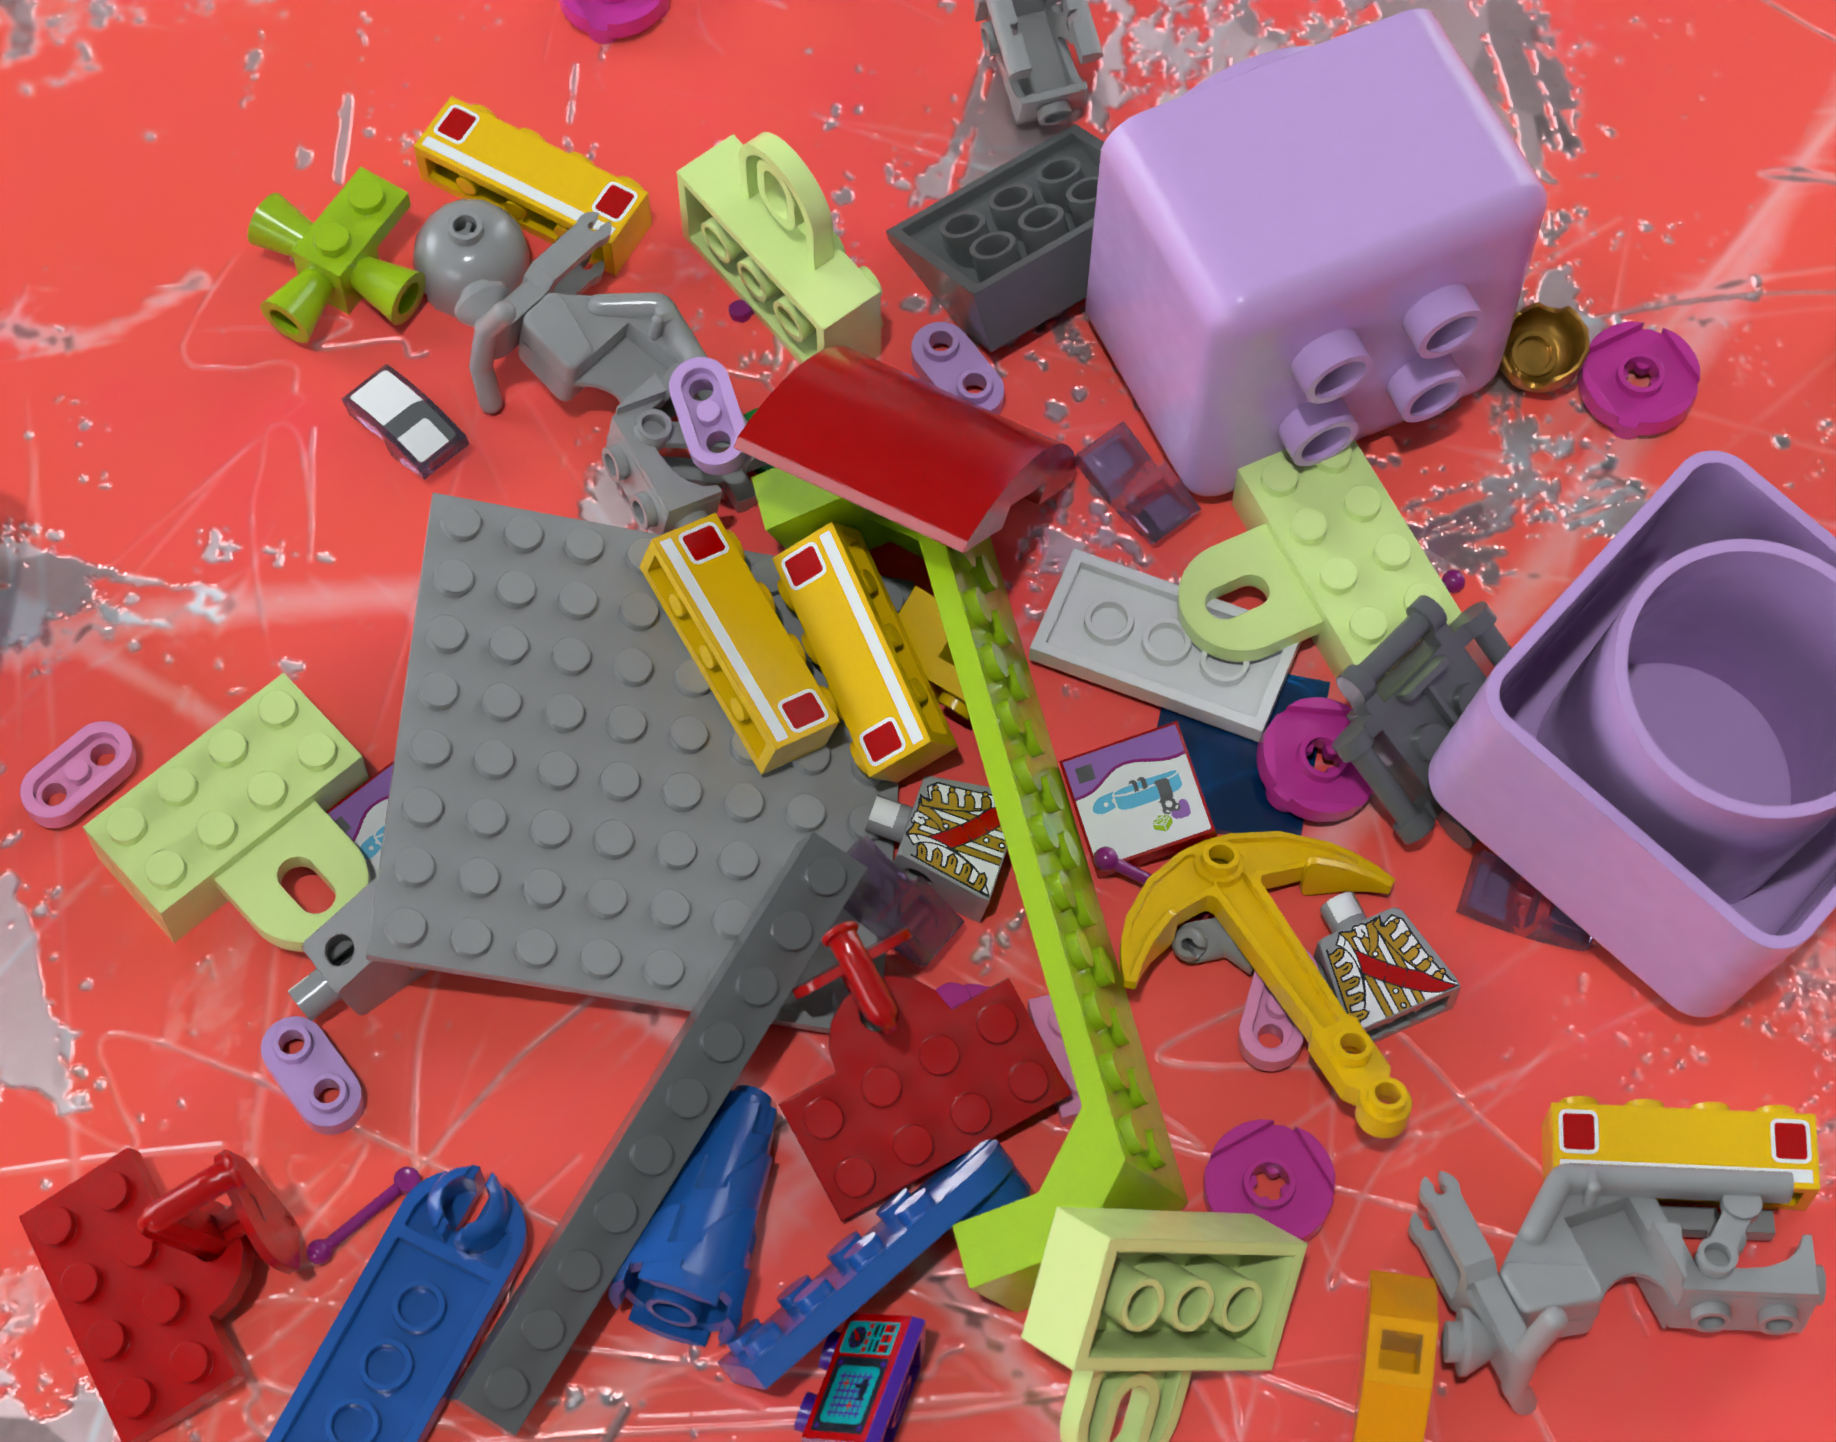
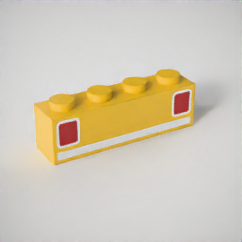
M451 96L414 145L420 179L460 199L484 200L506 210L519 223L522 230L551 244L555 243L573 227L581 215L588 212L599 213L598 221L590 230L597 231L601 225L610 221L612 226L611 235L605 245L598 247L592 252L589 263L594 265L603 260L604 270L615 276L652 226L649 192L645 191L636 181L626 176L616 177L596 167L587 157L580 153H567L547 143L538 133L531 129H518L498 119L489 109L482 105H469Z
M715 512L651 539L639 568L760 774L763 775L824 747L840 721L837 717L838 712L835 700L826 687L818 685L807 667L806 655L802 644L794 634L787 633L775 613V603L771 592L764 583L757 582L745 563L744 550L735 533L731 530L726 531Z
M830 522L773 557L772 560L780 576V579L777 581L779 593L787 606L795 611L804 630V633L801 634L803 647L811 660L819 665L828 684L827 689L833 696L837 706V716L844 720L853 741L850 743V752L857 766L870 778L897 783L956 749L958 745L860 530Z
M1570 1096L1561 1099L1559 1103L1551 1102L1541 1124L1543 1182L1553 1168L1566 1163L1792 1172L1794 1191L1790 1203H1763L1762 1209L1804 1211L1807 1210L1820 1191L1816 1114L1795 1113L1794 1108L1786 1105H1766L1759 1107L1755 1111L1730 1110L1727 1104L1720 1102H1701L1692 1105L1690 1108L1664 1107L1661 1101L1654 1099L1631 1100L1625 1103V1105L1599 1104L1597 1099L1592 1097ZM1656 1198L1658 1204L1720 1207V1201Z

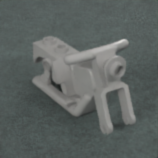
M974 0L975 22L986 20L980 23L981 38L987 56L996 55L1016 124L1039 121L1040 125H1053L1071 117L1072 112L1081 110L1087 95L1088 85L1078 75L1066 39H1068L1070 44H1074L1080 65L1103 57V50L1088 1Z
M588 212L581 215L573 227L531 263L523 276L522 284L511 294L507 285L502 281H489L486 279L475 281L462 290L454 308V313L459 322L474 327L469 370L479 406L485 413L494 414L502 407V397L493 362L496 359L507 356L518 345V355L522 362L559 400L569 401L585 387H594L607 391L620 401L616 414L611 419L609 433L606 438V447L602 449V460L609 477L614 482H619L630 500L632 514L637 524L643 530L647 529L649 533L663 535L715 512L717 514L722 494L721 488H723L737 512H745L757 503L754 486L746 473L766 466L767 463L749 455L745 463L736 471L725 475H711L700 470L694 464L692 458L661 456L658 450L664 447L688 449L680 423L671 421L676 415V411L669 392V381L674 370L684 361L695 357L708 356L675 303L662 293L581 295L590 286L599 283L603 277V260L594 264L590 270L583 269L590 261L592 252L598 247L605 245L610 239L612 228L610 221L601 225L597 231L590 230L598 221L599 213ZM701 390L695 394L693 399L697 401L706 400L713 392ZM741 411L744 423L746 425L748 421L746 420L745 416ZM718 442L712 446L710 451L722 453L729 448L730 443Z
M1586 1163L1560 1164L1553 1168L1544 1180L1507 1254L1499 1275L1495 1257L1460 1193L1459 1182L1449 1173L1439 1171L1437 1177L1440 1189L1444 1194H1438L1434 1191V1185L1426 1175L1420 1184L1418 1195L1421 1203L1428 1209V1221L1434 1230L1425 1229L1423 1221L1415 1212L1411 1216L1408 1227L1410 1238L1418 1245L1450 1309L1457 1313L1455 1321L1444 1322L1442 1335L1444 1362H1454L1457 1375L1459 1377H1466L1490 1360L1501 1381V1389L1512 1409L1524 1416L1533 1413L1537 1407V1397L1530 1386V1382L1539 1358L1557 1338L1583 1334L1591 1330L1600 1311L1605 1293L1614 1283L1625 1277H1635L1662 1328H1665L1667 1325L1670 1328H1694L1701 1332L1743 1330L1762 1331L1770 1335H1783L1791 1332L1801 1333L1805 1329L1815 1306H1821L1826 1295L1825 1270L1822 1265H1817L1815 1262L1812 1235H1802L1794 1254L1788 1260L1769 1267L1735 1268L1738 1258L1746 1246V1240H1773L1776 1234L1773 1210L1762 1209V1204L1790 1203L1794 1191L1792 1172ZM1656 1198L1720 1201L1722 1213H1718L1716 1207L1659 1205ZM1682 1237L1705 1238L1700 1243L1694 1260Z

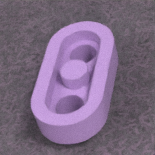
M934 322L919 329L914 335L911 344V363L919 378L985 409L1000 414L1004 402L1003 381L966 333L958 326L947 322ZM943 344L950 348L945 351H937L932 346ZM977 385L984 390L979 393H970L965 388Z
M695 357L681 363L672 373L669 381V392L690 456L694 464L705 473L711 475L732 473L745 463L749 455L734 449L737 436L745 427V423L729 375L724 366L712 358ZM701 390L713 392L706 400L697 401L693 399L695 394ZM718 442L730 443L729 448L722 453L710 451L712 446Z
M291 1016L274 1023L266 1031L262 1039V1058L270 1075L303 1121L313 1131L324 1135H336L351 1129L362 1116L365 1100L359 1081L321 1028L308 1018ZM292 1039L304 1041L303 1048L297 1053L287 1054L282 1051L284 1045ZM336 1088L340 1091L337 1099L331 1103H321L318 1101V1096L324 1089Z

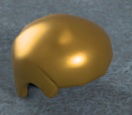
M1540 302L1532 303L1515 313L1499 369L1519 389L1534 393L1553 392L1572 382L1585 363L1590 352L1589 329L1577 311L1570 306L1554 308L1543 305Z

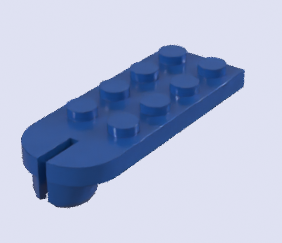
M989 1139L981 1142L975 1148L948 1162L913 1193H910L908 1189H903L888 1199L876 1212L880 1221L863 1236L856 1231L836 1244L826 1256L831 1264L814 1279L804 1275L790 1284L776 1299L781 1307L763 1323L758 1318H755L738 1329L734 1338L726 1342L731 1351L717 1363L733 1383L766 1390L948 1231L952 1225L1030 1196L1031 1190L1028 1181L1014 1165L1013 1159L998 1140L994 1139L991 1141Z
M480 1166L456 1167L450 1171L441 1172L426 1178L407 1194L266 1442L425 1441L526 1256L528 1229L524 1214L518 1201L501 1185L494 1173H491L485 1183ZM486 1187L488 1200L477 1220L466 1224L462 1228L482 1190Z

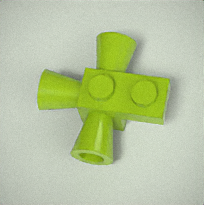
M360 167L314 223L280 193H273L267 196L252 216L248 228V241L251 245L293 257L298 274L260 304V309L268 322L286 337L296 342L306 343L309 341L327 303L349 315L364 297L393 324L400 325L404 323L414 313L423 297L426 287V276L422 272L380 260L377 247L411 207L409 193Z

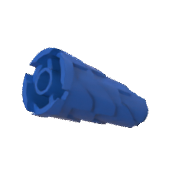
M738 1085L734 1090L729 1091L609 1285L608 1297L618 1311L620 1304H622L624 1297H626L634 1304L628 1320L649 1332L680 1343L706 1347L711 1331H720L718 1335L720 1343L718 1346L726 1344L736 1335L743 1318L742 1307L751 1270L748 1268L756 1243L755 1223L773 1160L769 1154L778 1119L777 1109L771 1106V1097L763 1090L750 1085Z

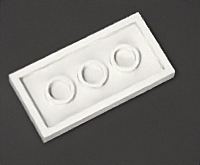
M1074 548L1029 650V660L1259 742L1260 737L1266 730L1301 642L1254 661L1234 662L1211 656L1198 648L1183 630L1177 613L1179 585ZM1216 598L1206 605L1208 612L1219 619H1230L1249 611Z

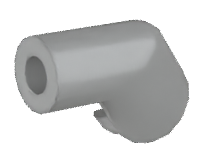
M1217 918L1189 922L1181 925L1176 930L1172 948L1181 960L1187 963H1201L1227 958L1252 976L1254 974V968Z

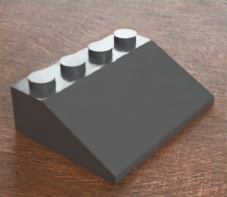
M1077 124L1068 127L886 230L890 243L956 324L966 334L991 352L1014 343L1020 335L1048 319L1062 315L1070 306L1087 296L1100 155L1104 142Z

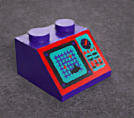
M853 1313L847 1318L842 1333L833 1330L827 1336L818 1363V1368L826 1370L818 1395L807 1391L796 1417L794 1430L803 1433L801 1442H894L925 1360L926 1320L908 1315Z

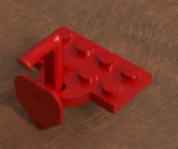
M852 920L836 925L824 934L821 942L824 946L831 948L838 963L792 989L795 998L799 999L841 977L849 992L841 1000L830 1021L828 1050L835 1072L778 1103L841 1221L968 1152L981 1142L997 1136L1072 1094L1010 978H1006L957 1006L950 1008L936 990L914 978L880 976L872 959L911 938L912 934L908 927L865 948L857 933L859 928L857 922ZM859 1012L865 1019L877 1025L881 1031H871L866 1028L860 1020Z
M127 1147L19 1216L20 1222L121 1442H147L247 1379L220 1320L240 1302L252 1278L254 1259L261 1257L273 1269L289 1275L300 1269V1234L296 1221L252 1165L244 1157L226 1149L214 1156L213 1165L161 1196L141 1153ZM227 1193L232 1205L228 1207L215 1199Z

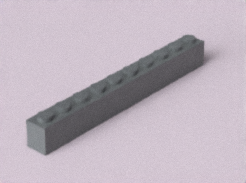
M815 832L796 844L448 1400L503 1435L516 1436L822 943V937L832 927L868 867Z

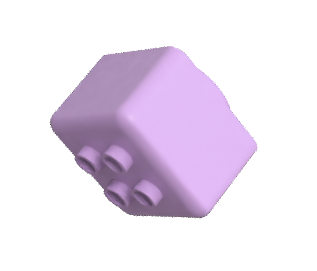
M1425 8L1406 10L1315 46L1282 48L1243 60L1207 78L1181 97L1140 112L1115 128L1105 140L1100 155L1085 311L1183 485L1197 495L1208 497L1223 495L1234 491L1237 469L1285 449H1287L1292 460L1298 466L1319 464L1343 451L1354 439L1355 441L1403 421L1419 422L1429 419L1449 408L1459 398L1472 394L1484 387L1494 377L1501 364L1545 214L1547 194L1543 184L1433 12Z
M1713 450L1699 452L1687 458L1496 665L1434 753L1428 770L1431 792L1435 800L1445 811L1676 1010L1690 1016L1710 1017L1729 1009L1801 946L1836 907V537L1743 460L1730 453Z

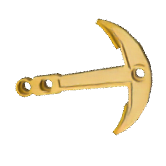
M1282 831L1229 833L1204 840L1180 851L1147 878L1126 916L1122 932L1119 967L1124 988L1136 989L1138 981L1148 965L1174 941L1177 925L1202 912L1208 911L1217 918L1307 1039L1308 1052L1341 1100L1356 1106L1355 1117L1359 1126L1366 1133L1378 1138L1395 1137L1401 1134L1407 1126L1412 1110V1098L1409 1092L1399 1080L1390 1077L1391 1066L1358 1019L1345 1012L1266 890L1301 881L1300 890L1304 895L1342 891L1390 894L1395 884V878L1371 861L1339 845ZM1346 1051H1351V1052H1354V1053H1356V1054H1350V1053H1348V1052H1346ZM1380 1100L1388 1101L1392 1104H1385Z

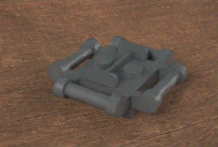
M1421 595L1406 609L1407 617L1358 666L1354 664L1349 665L1336 678L1339 690L1353 709L1346 715L1351 723L1333 741L1332 748L1343 762H1352L1394 818L1393 829L1405 844L1414 843L1427 835L1434 827L1436 819L1454 842L1463 848L1469 849L1479 839L1445 811L1435 800L1429 786V765L1438 747L1487 679L1465 647L1474 639L1494 667L1512 648L1494 623L1497 617L1486 602L1481 601L1470 606L1448 626L1446 623L1447 616L1443 608L1434 599ZM1421 638H1423V639L1376 685V683H1377Z

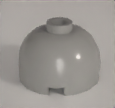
M461 199L443 205L426 219L415 239L413 267L414 270L422 272L426 276L424 293L427 295V300L436 310L455 317L454 308L459 300L460 293L469 284L482 279L502 281L507 285L511 294L522 284L523 276L531 265L530 251L519 223L506 210L484 200Z

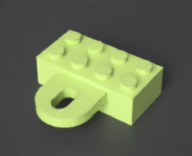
M762 132L743 145L732 134L677 171L683 237L733 292L753 309L755 316L799 364H802L812 355L832 346H847L874 359L881 355V328L883 327L881 318L882 287L870 269L865 266L858 268L846 255L841 240L833 231L831 212L819 184L803 160L784 140L773 133Z
M1355 439L1343 451L1319 464L1298 466L1292 460L1287 449L1237 469L1232 506L1247 531L1198 554L1188 564L1181 577L1177 598V613L1183 630L1198 648L1211 656L1234 662L1254 661L1311 637L1335 678L1349 665L1354 664L1358 666L1407 617L1406 609L1419 596L1426 595L1434 599L1443 608L1447 616L1446 623L1448 626L1462 613ZM1244 586H1253L1260 589L1267 598L1266 602L1230 619L1216 618L1206 608L1207 603ZM1421 638V639L1376 683V685H1377L1423 638Z
M284 672L83 826L97 858L173 943H176L226 902L230 901L265 940L286 950L304 952L302 949L304 941L371 882L370 873L360 849L326 813L339 801L369 780L363 756ZM295 867L312 869L335 893L334 903L328 910L322 913L313 914L304 911L281 886L283 876Z
M1057 1207L1021 1338L1073 1370L1061 1414V1442H1109L1119 1404L1123 1396L1130 1389H1132L1121 1431L1112 1442H1169L1179 1420L1192 1371L1272 1370L1308 1243L1251 1213Z

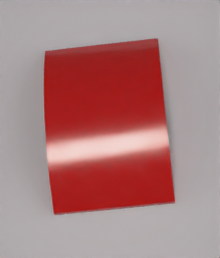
M832 346L823 349L793 370L753 414L737 436L734 449L962 553H965L1002 529L1011 505L1022 498L1039 505L1072 484L1077 473L1076 458L1070 446L847 346Z

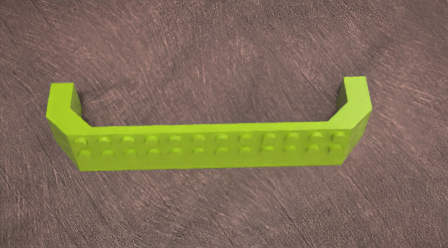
M774 467L751 477L765 530L786 549L828 523L835 522L860 530L868 550L892 542L925 561L1082 1108L1039 1192L952 1225L969 1289L1018 1313L1030 1307L1057 1207L1181 1211L1188 1203V1198L1128 997L1122 984L1120 970L991 538H986L965 553H962Z

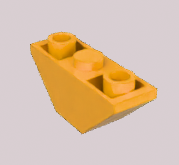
M1370 1269L1352 1442L1424 1441L1432 1394L1438 1333L1437 1282L1434 1278Z

